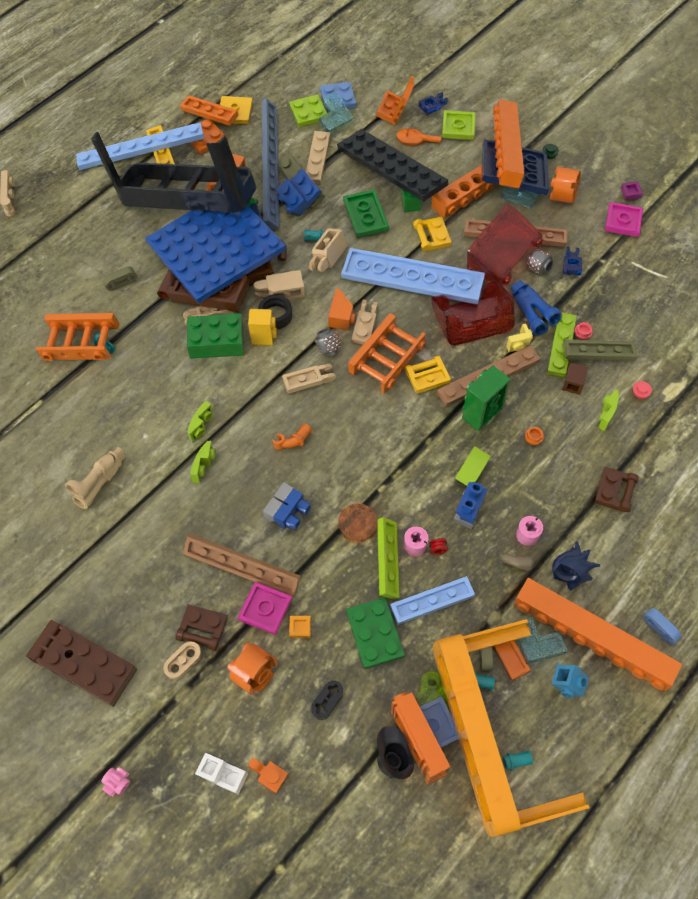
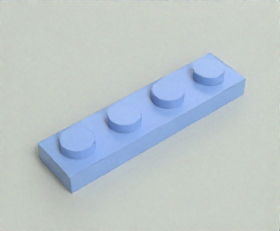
M466 576L392 603L390 607L397 624L400 625L474 598L475 593Z

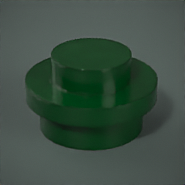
M546 144L542 152L547 153V159H553L558 155L559 149L554 144Z

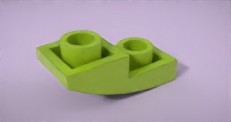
M617 389L611 395L608 393L602 401L604 404L603 413L599 417L601 422L598 428L604 432L609 426L618 405L619 391Z
M205 401L198 408L190 421L187 432L192 443L204 435L206 431L204 422H208L214 414L212 405L208 401Z
M207 441L201 447L193 461L190 471L192 483H200L201 476L204 477L205 466L211 467L212 460H215L216 449L213 448L211 441Z
M474 446L455 479L468 486L469 482H476L491 456Z

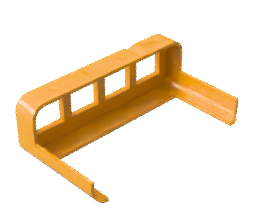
M527 619L465 636L457 634L438 639L433 645L437 668L482 821L489 837H498L530 825L589 809V805H586V799L582 792L524 810H516L469 652L531 636L530 629L526 625L528 623Z

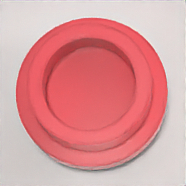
M583 322L575 327L574 334L581 340H587L592 336L593 330L590 324Z
M639 381L634 384L632 391L636 398L645 399L650 396L652 388L647 382Z

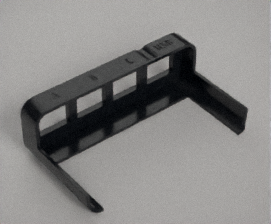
M95 132L91 138L121 203L127 207L193 211L209 210L211 212L236 213L247 206L257 188L251 169L236 166L226 135H223L217 143L206 144L214 166L135 163L126 169L121 178L99 133ZM145 179L162 180L157 188L141 187ZM172 180L189 181L185 189H167ZM199 182H217L212 191L194 190Z

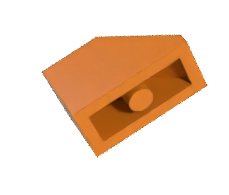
M336 288L328 316L329 327L350 330L351 324L355 323L356 314L353 313V305L340 289Z

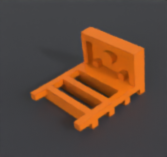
M411 76L401 97L388 90L386 91L375 116L396 125L414 87V76Z

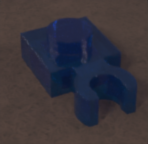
M442 92L438 93L435 98L431 95L420 100L419 107L429 115L440 110L441 106L446 105L448 98L443 99Z
M567 247L566 256H564L563 274L581 275L582 257H578L580 252L578 247L574 253L570 251V247Z

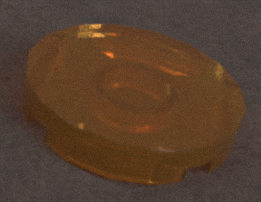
M352 504L341 511L338 517V528L347 540L363 542L375 534L377 530V517L369 506Z

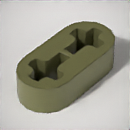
M125 267L106 275L103 283L107 290L113 291L133 283L137 279V274L132 267Z
M492 646L480 649L481 671H492Z

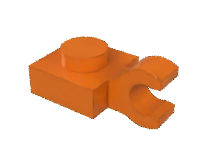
M252 758L248 764L250 769L260 775L257 782L277 794L289 775L271 761H269L267 766H264L261 762Z

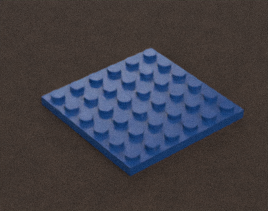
M248 205L236 213L191 210L145 238L147 244L198 304L287 250L283 241Z

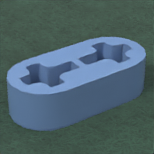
M651 608L644 614L645 622L668 644L674 645L681 638L679 630L658 610Z

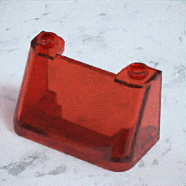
M506 204L470 246L467 252V268L472 271L485 273L484 279L501 289L511 281V270L530 248L540 247L543 242L542 233L515 207Z
M498 280L483 286L482 297L479 298L478 304L461 302L450 305L449 299L444 295L431 297L433 310L450 345L456 346L506 333L512 330L515 325L514 298Z

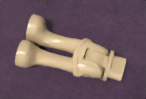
M117 447L113 452L109 451L108 454L96 461L93 469L84 480L80 482L69 480L65 483L66 489L74 495L72 500L79 507L87 509L92 504L101 487L116 475L118 467L122 466V461L126 458L121 448Z

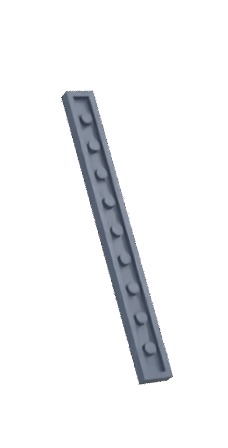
M265 98L262 101L263 222L275 231L280 228L279 199L277 198L278 192L276 191L279 187L277 106Z

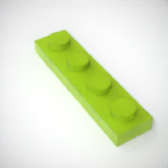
M562 313L561 320L556 324L547 370L549 375L563 378L566 376L569 359H565L563 342L564 340L573 339L577 315Z
M382 517L377 519L379 596L396 600L400 598L397 522Z

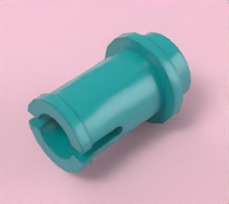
M322 229L319 231L304 230V235H311L304 236V241H318L325 231H322Z
M100 333L96 334L93 338L95 346L98 344ZM106 340V349L108 352L113 353L116 347Z
M475 672L479 688L492 691L495 677L480 675Z
M529 750L516 754L507 753L506 756H503V763L506 770L514 771V768L533 765V758Z

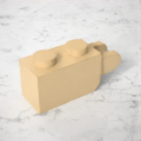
M328 228L312 249L313 258L309 263L311 271H315L318 268L319 272H324L327 268L333 267L348 246L342 230Z
M300 270L267 275L265 280H260L253 284L255 296L258 298H265L276 294L282 295L288 300L305 297Z

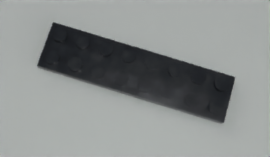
M362 129L337 144L338 150L423 202L449 185L447 178Z

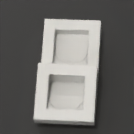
M205 753L195 773L197 776L239 795L248 776L246 771Z

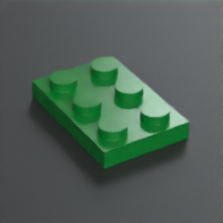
M375 189L343 196V202L356 238L389 231V225Z
M386 598L346 609L364 670L405 657Z

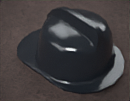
M388 725L383 727L377 736V748L379 751L378 767L390 779H406L411 776L414 769L407 740L399 728Z

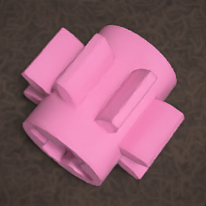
M118 767L117 770L114 768L109 769L102 779V783L105 784L102 790L112 797L115 793L119 796L122 795L130 784V780L127 779L129 773L121 767Z

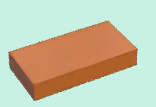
M514 640L492 646L511 681L531 672Z

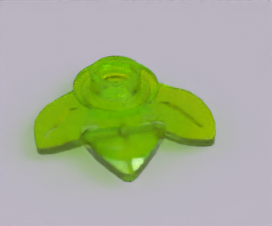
M435 671L424 673L421 678L422 687L417 692L419 706L442 696L449 710L440 674ZM433 679L436 684L431 686L428 684V680Z

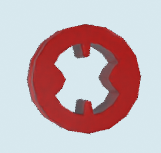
M438 538L430 541L429 546L432 547L430 549L431 554L439 555L448 551V546H445L447 540Z

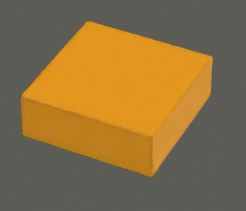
M290 616L289 637L311 638V616Z

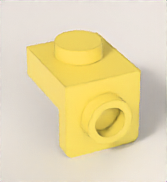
M522 324L520 334L508 337L506 346L508 352H517L530 346L533 335L526 324Z

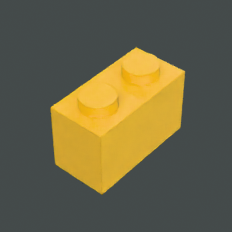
M250 309L248 326L251 344L273 345L274 338H277V328H275L276 317H272V310Z

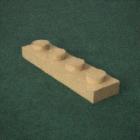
M314 131L306 172L313 181L320 185L330 142V132Z

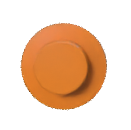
M531 427L526 431L525 440L529 444L539 445L543 442L544 433L539 427Z

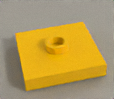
M222 96L220 105L238 111L239 116L232 124H249L253 99Z

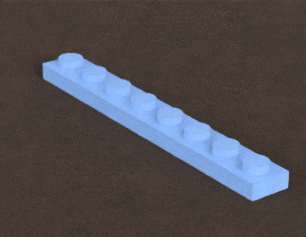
M196 123L106 146V150L112 162L201 140L204 139L201 123ZM96 149L76 154L77 166L80 170L103 165Z

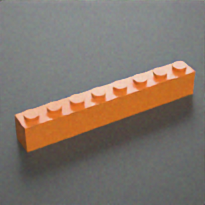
M499 99L492 111L494 115L493 123H495L493 130L495 132L494 140H496L495 149H497L495 158H497L496 168H498L497 177L499 178V185L519 188L524 176L518 107L516 102Z
M527 578L514 602V605L521 612L535 616L536 620L540 623L551 625L556 632L572 637L577 644L586 645L596 655L607 657L617 667L628 669L632 675L649 681L658 690L667 691L672 687L682 666V663L530 578Z

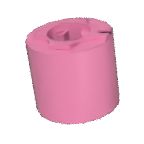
M534 516L524 517L516 531L518 541L525 546L535 545L543 531L542 522Z
M412 527L406 531L404 550L407 554L419 557L426 552L429 540L426 530L421 527Z

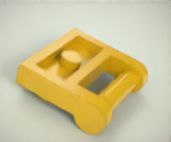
M442 217L423 221L417 219L413 222L424 252L451 247L452 241ZM425 228H427L432 242L428 241L424 231Z
M439 355L416 365L404 366L405 373L409 377L416 394L451 383V378ZM435 366V368L417 374L414 373Z

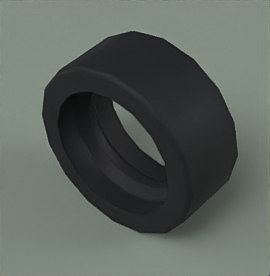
M277 294L265 297L260 302L258 309H268L273 306L284 308L286 313L276 318L275 328L281 329L286 327L292 319L290 301L284 296Z

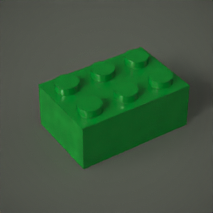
M241 313L187 317V349L190 359L244 356V326Z
M494 365L488 370H483L479 378L475 382H470L466 388L467 393L464 398L462 418L477 431H480L503 409L511 379Z

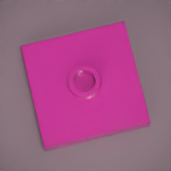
M610 202L605 231L639 237L643 208Z
M254 582L237 619L277 635L293 597Z

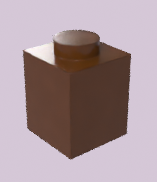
M570 363L562 390L580 395L585 383L588 367Z

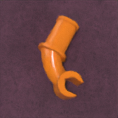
M303 424L288 439H285L282 434H276L278 441L272 439L273 446L276 450L303 446L305 439L313 432L312 428L307 424Z

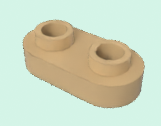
M186 642L167 659L163 670L169 679L178 680L182 678L200 660L202 652L199 645L195 642ZM189 652H195L193 657H188ZM174 667H179L177 672H172Z

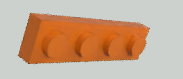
M190 95L180 105L182 111L231 126L239 116L237 110Z

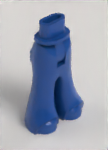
M519 280L511 286L510 289L513 292V297L525 314L533 335H543L549 329L547 324L535 312L534 307L538 309L551 327L559 323L562 313L545 302L527 283L524 284L522 280Z

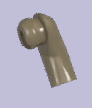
M506 553L503 557L504 563L519 569L530 571L534 567V561L529 556H514Z

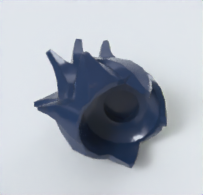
M576 541L575 548L572 547L569 551L560 554L553 561L552 572L554 579L567 582L568 589L571 591L580 584L591 581L593 578L588 572L595 567H600V564L587 561L590 550L581 552L580 545Z

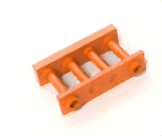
M114 313L46 314L44 320L51 328L47 346L36 347V351L43 360L101 361L111 359L112 356L106 349L105 344L109 330L119 328L120 323ZM67 330L63 347H54L58 331ZM84 330L80 346L71 347L75 331ZM92 330H101L97 346H88Z
M391 313L348 362V372L355 375L358 371L362 370L379 380L383 394L394 386L397 377L404 370V366L408 365L415 355L426 346V333L422 332L418 339L396 327V316ZM393 333L411 343L412 346L406 351L387 340L386 337ZM383 345L402 356V358L396 364L376 352V349ZM369 358H374L392 370L385 376L365 363Z

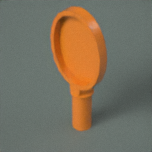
M412 128L401 129L397 132V140L408 146L420 145L423 142L441 143L442 139L440 136L425 135L421 131Z

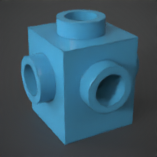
M557 664L551 684L561 691V695L571 699L574 696L584 697L589 676L576 665Z

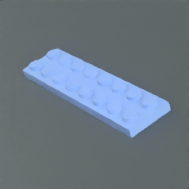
M354 248L349 249L341 273V278L473 304H478L485 277L483 272Z

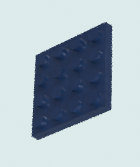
M484 139L482 144V181L499 185V178L497 177L498 168H496L497 158H495L497 151L495 149L496 141ZM522 147L524 176L520 187L517 189L547 195L549 191L547 153Z

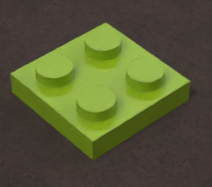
M318 94L289 101V107L298 128L328 120V114Z
M444 110L442 138L474 140L476 112Z

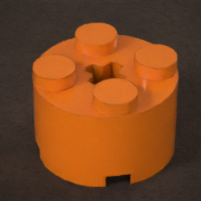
M557 166L556 178L553 177L551 181V188L553 190L550 194V200L574 204L578 193L577 188L580 184L581 171Z
M248 642L244 645L242 653L238 658L232 660L228 666L230 680L250 695H255L254 691H262L273 677L274 673L271 670L273 666L277 668L278 660L258 645Z

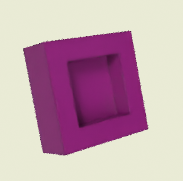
M638 181L622 183L621 191L625 200L642 198L643 192Z

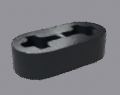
M338 681L328 682L313 701L311 711L316 719H327L341 700L343 687ZM335 687H337V692L339 694H333L332 697L328 699L330 695L329 688L334 689ZM326 701V712H320V714H317L316 706L318 705L321 707Z

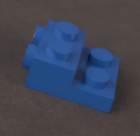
M301 169L292 180L287 178L276 190L278 192L277 198L282 203L287 204L285 207L287 211L299 216L322 193L304 169Z

